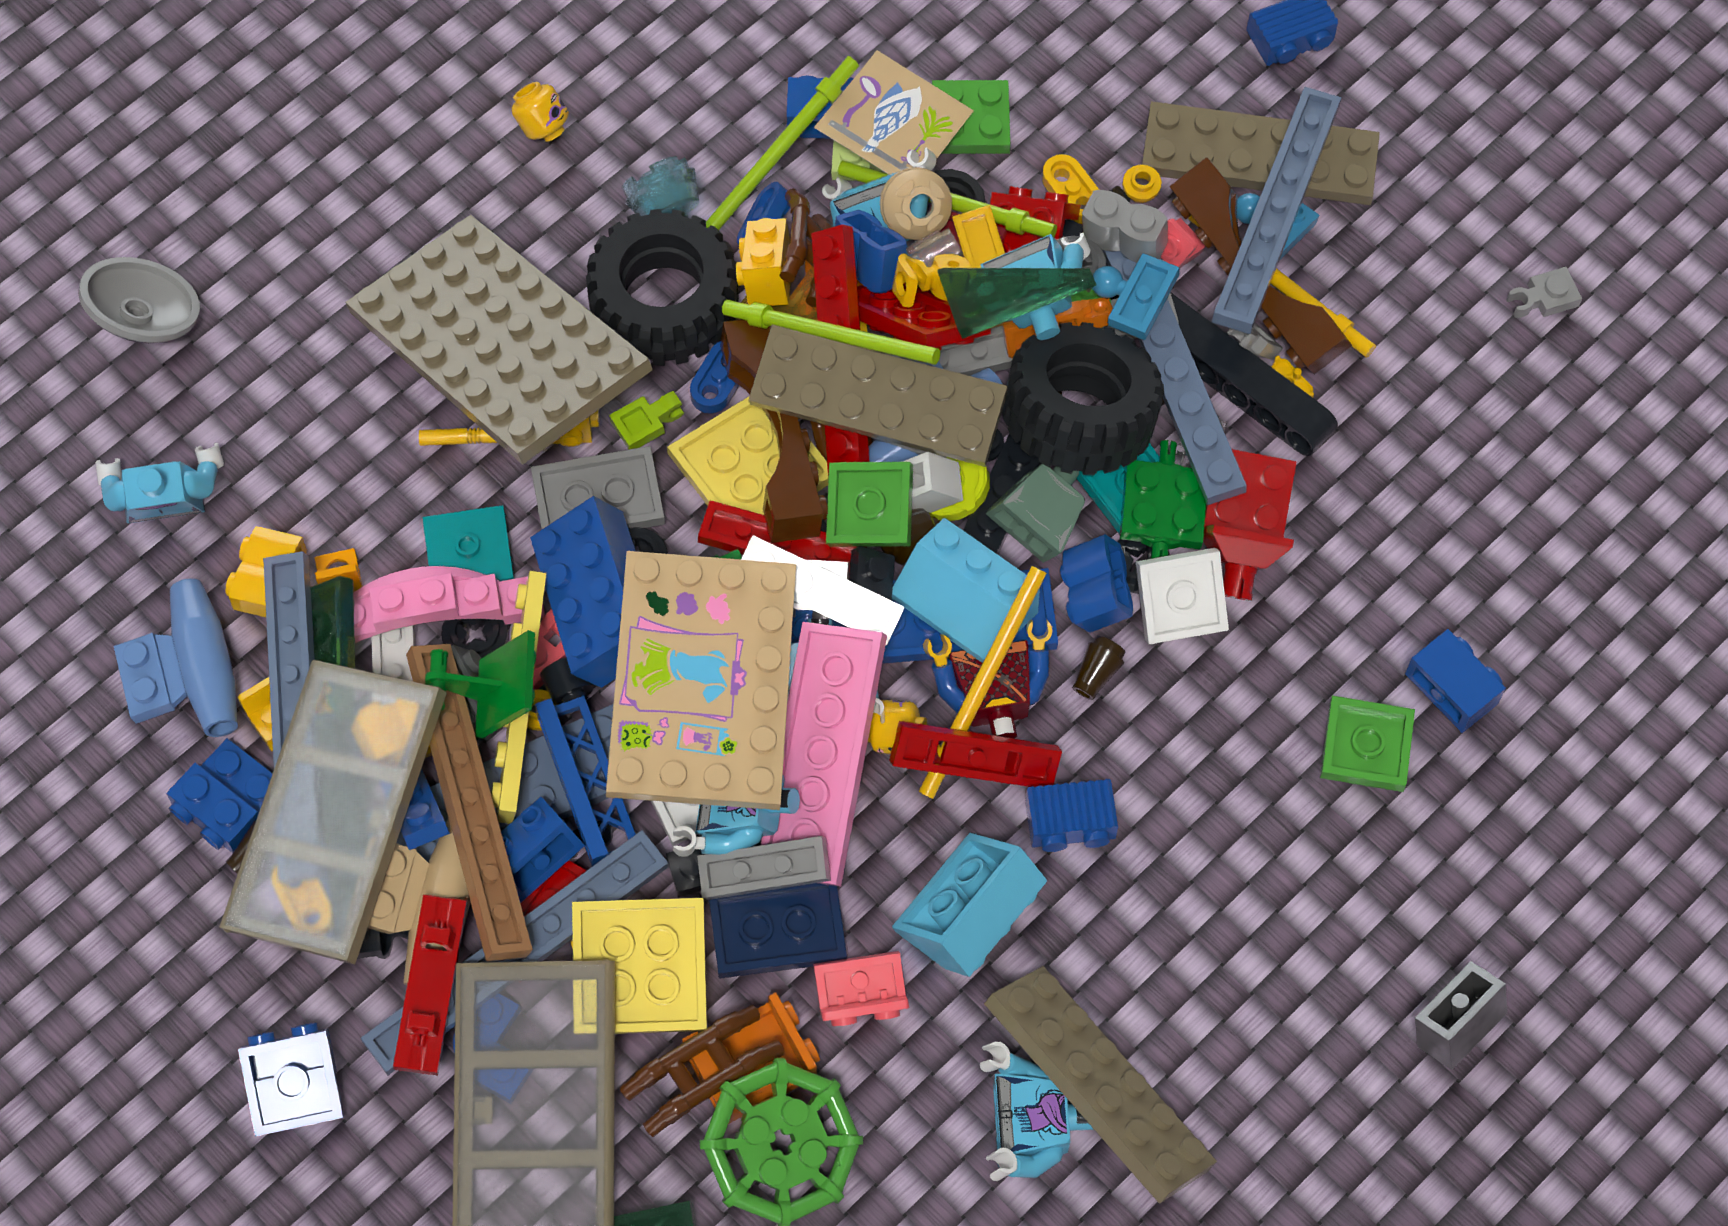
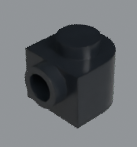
M567 658L550 664L540 672V677L554 705H559L582 696L587 700V695L597 687L588 681L572 675Z

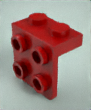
M1009 186L1008 194L992 192L990 205L1006 210H1011L1012 208L1029 212L1030 217L1056 224L1057 231L1054 236L1056 240L1062 238L1065 219L1079 220L1081 205L1068 203L1069 195L1045 192V198L1039 199L1031 197L1032 189ZM996 223V226L1005 228L1004 225ZM1007 231L1003 242L1004 252L1006 254L1043 237L1027 232L1020 235Z

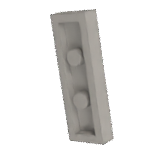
M823 836L736 849L721 855L705 854L697 856L702 898L705 900L831 881L826 838Z

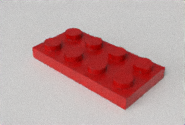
M904 283L903 286L906 291V283ZM864 285L857 286L859 321L868 324L872 330L891 334L895 339L938 348L941 351L942 346L953 343L961 345L971 344L974 342V338L991 334L990 318L950 301L941 300L919 288L916 291L914 305L908 308L902 306L892 289L886 293H874L869 291Z

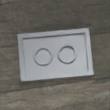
M651 446L531 467L542 529L592 496L623 511L628 528H647L665 524Z

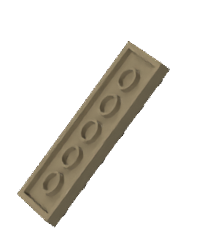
M1151 101L1142 165L1154 168L1160 177L1179 179L1207 157L1230 186L1263 191L1291 120ZM1332 126L1305 197L1371 205L1374 193L1380 132Z
M772 325L748 401L752 406L986 467L1008 393V386Z
M1044 966L992 993L984 1003L1159 1204L1207 1173L1217 1161L1207 1151L1204 1144L1191 1133L1176 1116L1173 1109L1159 1097L1146 1082L1145 1078L1135 1070L1119 1052L1115 1044L1103 1034L1088 1017V1014L1079 1007L1059 984L1058 980Z

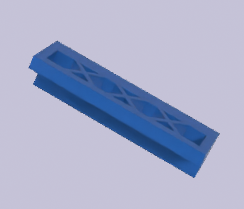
M582 696L554 706L550 698L535 703L536 715L582 842L585 845L589 861L593 867L613 852L607 851L602 838L608 824L624 831L627 840L636 834L622 798H612L613 801L606 815L591 808L588 796L593 786L606 791L609 761L585 697ZM580 710L584 725L576 738L563 731L558 717ZM587 732L592 744L583 741ZM568 742L574 744L571 750L569 748ZM579 747L597 756L598 764L592 776L579 771L576 767L574 757ZM601 770L606 783L597 779ZM582 780L588 783L585 789ZM615 808L620 821L612 818ZM596 819L602 821L600 827H598Z

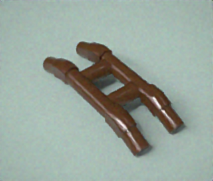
M792 188L785 193V199L791 207L790 213L792 214L790 244L785 256V263L780 272L781 279L786 282H793L799 268L803 266L805 260L814 267L812 243L807 237L812 241L811 233L834 227L821 214L809 217L810 203L803 194H800L797 189ZM813 276L810 283L811 288L806 297V303L816 308L815 280Z
M754 1005L721 1017L713 1022V1025L660 1058H655L647 1063L632 1078L620 1086L619 1089L623 1096L631 1101L646 1088H650L669 1073L681 1091L682 1095L679 1094L659 1108L658 1112L643 1123L649 1135L655 1137L667 1126L674 1124L681 1117L689 1113L691 1109L720 1092L719 1087L725 1081H735L764 1067L775 1058H780L784 1055L782 1044L774 1040L762 1047L758 1046L744 1053L734 1061L722 1043L726 1038L740 1032L742 1028L760 1020V1013ZM707 1050L720 1071L697 1085L684 1063Z

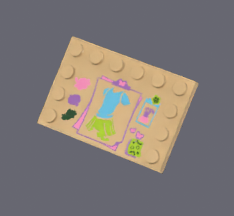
M627 551L606 797L780 810L796 564Z

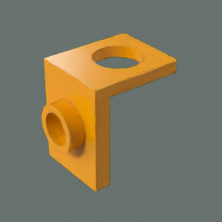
M354 548L314 558L317 569L315 577L324 602L347 599L355 591L363 587ZM335 562H344L347 564L344 566L328 569V567Z

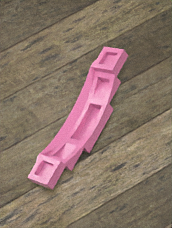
M427 566L410 568L380 577L355 591L343 602L331 604L332 613L312 617L314 659L317 661L342 656V649L359 641L416 624L455 619L504 620L505 625L521 622L522 609L515 608L518 584L526 585L528 576L499 581L496 579L495 574L485 575L457 567ZM544 603L542 604L541 618L545 616Z

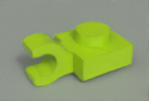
M672 391L650 405L645 397L642 396L609 415V418L624 444L630 450L640 448L665 434L662 423L673 422L683 416L684 412L680 407L682 406L681 401L676 393Z

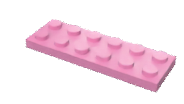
M802 622L787 702L783 760L784 788H796L798 790L800 805L795 814L780 813L778 830L774 835L763 836L761 845L818 836L825 837L831 881L819 883L841 887L887 635L883 632Z

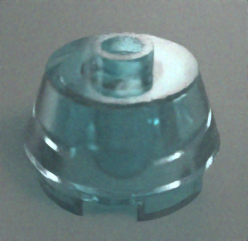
M677 156L658 161L649 166L650 171L643 174L638 182L635 177L631 176L622 185V189L627 197L625 204L634 213L639 212L640 216L649 215L652 209H661L662 213L670 214L672 209L685 211V217H688L687 213L696 208L700 203L696 170L689 166L685 157L678 160Z

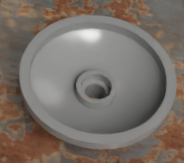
M117 257L93 264L83 274L78 290L79 300L83 309L97 325L117 337L139 343H161L185 335L196 324L200 311L198 296L188 281L164 265L140 258Z

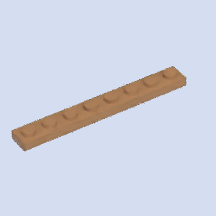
M451 644L411 646L406 653L413 682L425 684V674L430 672V652L434 649H442L443 652L445 650L448 652L447 673L458 674ZM446 690V707L440 711L429 745L486 961L525 958L533 949L465 696Z

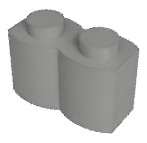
M1094 190L1082 212L1083 232L1087 239L1096 243L1102 250L1121 251L1125 257L1136 263L1142 253L1160 259L1168 243V221L1161 211L1144 204H1130L1117 193L1107 190Z

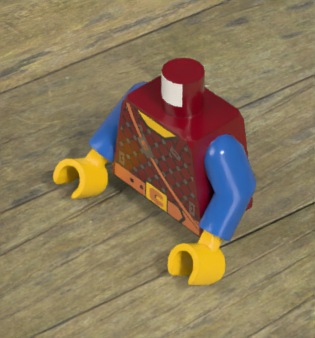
M1032 619L1027 623L1026 631L1033 641V645L1029 646V648L1027 640L1012 642L970 726L976 727L989 724L991 734L994 736L1013 739L1017 737L1014 720L1028 717L1029 706L1039 701L1049 677V647L1045 645V642L1050 639L1053 630L1047 619V630L1042 636L1032 634ZM940 634L943 642V648L940 652L933 653L929 639L924 641L923 649L927 655L934 658L935 662L932 664V670L939 696L958 713L983 663L965 650L951 652L952 643L950 639Z

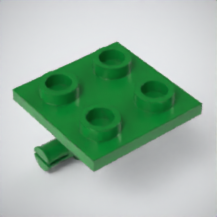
M528 630L479 660L478 677L447 673L448 652L446 650L443 652L442 649H434L430 652V672L425 674V685L439 687L445 692L447 690L477 700L475 736L484 738L532 710L535 698L533 690V672L536 662V652L534 650L535 632ZM445 700L443 702L441 711L444 710L446 707Z

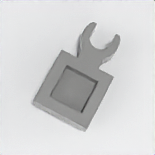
M1567 267L1530 277L1528 282L1529 289L1523 287L1514 288L1509 292L1506 299L1507 303L1513 300H1520L1524 303V305L1515 308L1513 313L1515 318L1524 317L1532 309L1539 308L1542 316L1546 317L1579 307L1582 301V297Z
M1257 323L1254 324L1251 334L1231 328L1227 331L1229 335L1236 337L1240 341L1239 344L1242 347L1248 349L1257 357L1262 356L1274 360L1283 349Z

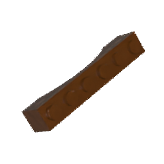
M1206 157L1169 186L1177 196L1172 203L1185 219L1192 215L1200 226L1194 232L1207 249H1210L1212 246L1217 248L1222 255L1217 262L1229 276L1242 243L1237 220L1238 195L1214 164ZM1269 285L1261 306L1268 315L1263 320V323L1276 339L1282 335L1291 346L1286 350V353L1298 368L1302 369L1306 366L1315 375L1352 346L1323 307L1302 303L1280 293Z
M747 320L723 322L720 347L728 378L750 394L771 326L767 329L750 326ZM762 408L770 420L776 435L780 457L776 470L766 485L763 502V513L771 543L819 537L822 520L827 519L828 508L825 496L818 495L816 486L819 483L817 465L815 461L809 462L807 455L810 450L807 429H800L798 421L800 418Z

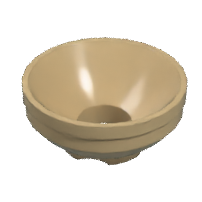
M911 167L898 171L886 182L881 192L880 212L883 221L889 229L899 233L905 239L921 240L934 236L946 225L951 215L952 197L948 186L939 175L926 168ZM919 194L927 195L932 203L930 212L922 218L915 217L910 211L911 200Z

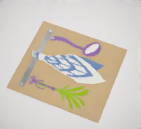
M877 50L814 128L890 175L912 167L907 161V154L911 150L919 154L918 163L924 159V149L926 147L935 154L937 159L974 110Z

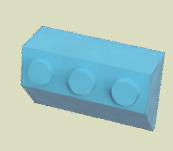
M943 518L916 544L893 586L892 599L983 663L1027 575L949 520ZM1039 590L1018 632L1038 614Z
M969 833L894 923L892 928L897 934L944 969L970 977L975 970L981 967L985 957L998 941L1010 931L1011 925L1023 910L1035 900L1037 893L1045 885L1047 879L1021 847Z

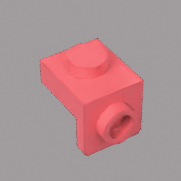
M1171 218L1168 220V243L1161 258L1165 262L1181 268L1200 255L1206 246L1181 218L1178 220Z

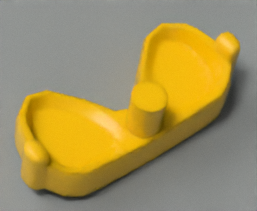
M1277 355L1271 367L1313 398V387L1301 375L1302 370L1294 368L1288 360Z

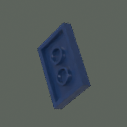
M813 883L709 900L719 979L813 967L815 963L847 959L837 886Z

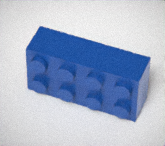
M592 496L531 536L530 539L540 572L546 573L545 588L571 674L602 688L616 679L627 551H635L623 511Z

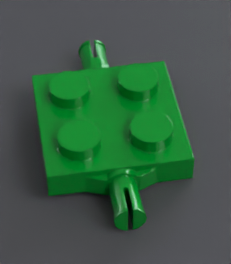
M1169 440L1160 442L1159 462L1135 460L1125 467L1119 539L1137 541L1152 547L1151 559L1168 556V549L1183 547L1200 550L1203 544L1206 500L1193 469L1175 464L1177 443L1172 440L1169 448Z

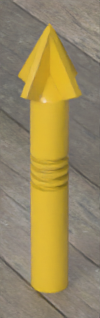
M468 428L419 430L420 446L472 444L473 442L474 444L477 442L478 444L481 442L497 443L480 428H477V430L476 428H473V430L472 428H469V430Z

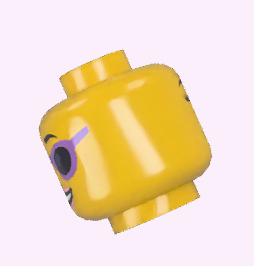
M537 81L532 82L521 88L514 95L513 99L515 102L511 107V112L527 138L533 140L543 138L548 142L564 132L565 129L562 125L566 122L569 112L552 85H541Z
M881 700L884 704L885 722L881 724L880 715L873 713L868 743H871L872 749L875 752L891 754L899 721L927 725V718L920 717L919 709L913 702Z

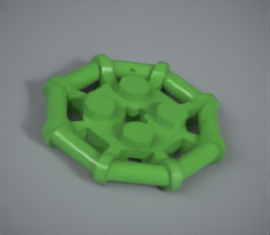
M775 1058L772 1064L735 1081H725L719 1087L721 1094L704 1140L699 1141L700 1149H704L724 1196L722 1202L728 1208L735 1206L773 1221L778 1226H790L791 1222L833 1202L836 1204L840 1203L844 1198L842 1192L858 1147L863 1145V1136H859L839 1090L841 1084L835 1078L829 1080L789 1064L785 1058ZM787 1083L816 1094L806 1104L800 1099L786 1096ZM771 1084L773 1096L752 1106L745 1095ZM825 1104L829 1109L839 1135L827 1136L817 1113ZM735 1107L743 1113L739 1132H736L734 1139L723 1138ZM780 1130L783 1135H790L791 1143L788 1145L789 1151L785 1155H783L781 1150L773 1151L771 1149L770 1143L776 1140L774 1132ZM828 1146L840 1147L829 1178L819 1172L821 1164L826 1159V1149ZM724 1150H735L744 1174L737 1180ZM807 1180H810L815 1188L818 1189L793 1202L790 1201L788 1189ZM754 1181L765 1184L775 1189L774 1202L747 1191Z

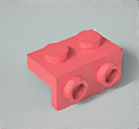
M899 951L813 964L820 1015L823 1021L831 1020L832 1026L851 1025L857 1023V1016L874 1014V1019L876 1020L891 1019L900 1016V1010L909 1008Z

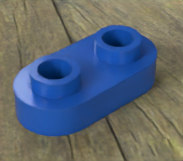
M779 182L769 184L757 196L737 235L738 244L740 238H745L747 221H757L762 218L781 219L789 211L790 206L785 199V193L788 190Z
M721 341L711 348L690 384L691 402L696 409L704 413H717L723 410L739 386L728 378L726 367L722 365L725 362L720 347ZM709 392L715 393L717 395L713 399H707L704 397V395Z

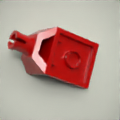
M1232 449L1247 485L1246 493L1210 505L1206 503L1203 542L1208 549L1217 548L1220 551L1221 563L1225 564L1223 579L1225 597L1252 601V590L1257 570L1266 569L1293 548L1294 539L1284 538L1297 461Z

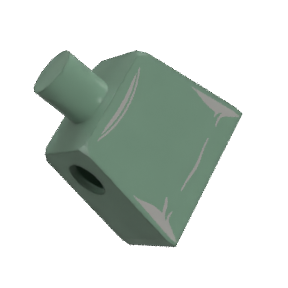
M1040 464L1026 473L985 514L1044 563L1060 554L1065 548L1084 506L1085 499L1083 495L1072 487V484L1079 476V471H1073L1072 474L1060 472V467L1055 466L1052 470Z

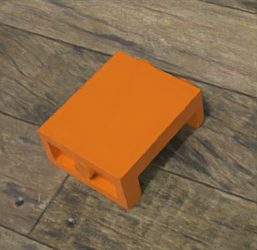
M776 992L768 996V1002L765 1005L757 1008L760 1013L759 1021L742 1028L740 1032L722 1041L734 1061H736L744 1053L777 1040L784 1049V1055L780 1058H785L787 1063L817 1075L815 1063L820 1061L819 1054L809 1037L802 1040L795 1026L800 1024L791 1003L788 1000L782 1003ZM698 1031L683 1038L682 1043L697 1035ZM707 1050L688 1060L700 1083L720 1071ZM773 1061L767 1063L765 1066L772 1064ZM787 1083L786 1094L798 1088V1086ZM769 1084L745 1096L753 1106L773 1096L772 1086ZM721 1091L709 1098L714 1109ZM734 1107L729 1123L741 1118L743 1113Z

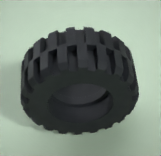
M652 209L649 215L640 216L638 212L627 216L628 222L623 225L620 221L616 222L608 229L609 237L601 236L594 245L595 253L589 255L586 284L590 312L648 359L652 360L653 365L665 366V361L675 360L677 365L688 362V356L695 354L699 358L708 353V345L710 343L715 345L721 341L723 322L736 319L723 315V303L725 300L739 302L734 252L730 244L723 241V234L715 226H710L707 229L706 220L693 215L691 218L685 217V211L672 209L671 214L662 213L661 209ZM658 268H672L683 271L700 284L697 290L686 300L665 307L643 304L626 291L638 276Z
M1072 322L1059 324V334L1050 339L1039 340L1036 335L1027 338L1022 343L1021 348L1015 352L1006 384L1008 386V393L1002 414L1014 441H1021V449L1030 457L1033 454L1039 457V463L1049 468L1051 465H1055L1061 468L1060 472L1072 474L1073 471H1082L1083 475H1095L1100 470H1103L1104 474L1118 470L1120 464L1125 467L1137 460V456L1143 454L1149 446L1164 395L1161 373L1155 362L1151 363L1152 358L1143 347L1138 349L1135 346V341L1127 335L1121 337L1115 334V329L1104 326V329L1093 327L1094 323L1082 322L1080 326H1073ZM1058 392H1084L1097 397L1107 405L1087 406L1078 404L1065 398Z

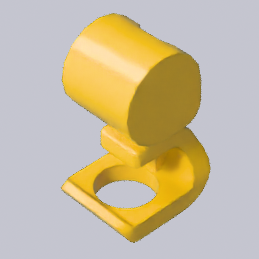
M903 253L898 257L892 291L902 306L908 308L914 305L917 286L922 291L930 290L935 297L941 300L956 301L964 297L971 265L965 258L959 255L941 254L934 257L931 267H927L923 261L911 258ZM905 282H906V291L904 290V286H903V284H904Z

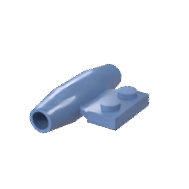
M198 579L180 580L170 587L172 636L150 633L113 646L130 718L137 724L174 711L175 707L188 696L204 733L209 737L225 736L237 729L238 717L236 682L221 622L202 582Z

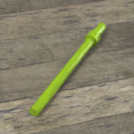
M847 56L829 78L824 77L815 87L816 94L706 221L707 229L710 226H715L720 230L828 102L833 104L842 93L840 88L860 66L852 57Z
M844 160L840 162L838 167L839 176L863 183L889 175ZM950 193L952 197V210L961 213L990 205ZM990 205L995 223L1004 225L1007 231L1020 235L1027 232L1040 237L1050 234L1054 237L1056 234V224L1030 217L1027 211L1017 208L1006 210Z
M725 300L722 306L723 315L747 320L750 326L767 329L769 326L776 325L936 365L940 359V350L938 348L775 311L771 305L753 302L749 305Z

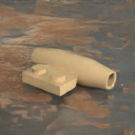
M449 818L446 826L450 834L439 838L428 862L416 849L409 850L407 846L396 843L368 928L386 934L409 930L404 984L406 986L423 894L467 900L465 921L471 903ZM377 837L371 839L366 856L367 859H370ZM362 876L360 877V881H359V884H358V888H357V891H356V895H355V899H354V902H353V906H352V909H351V913H350L349 919H350V917H351V914H352V911H353V908H354V905H355V902H356V899H357V896H358V893H359V890H360V887H361V884H362V881H363V878H364V877H362ZM428 943L425 946L428 949L447 951L444 946L436 943Z

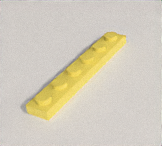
M530 571L526 585L518 584L515 608L522 609L521 623H513L510 641L528 630L535 632L534 650L537 652L546 573ZM529 712L503 726L507 727L505 742L498 741L494 767H501L502 770L500 783H492L491 796L494 808H497L496 815L499 823L510 824L516 814Z

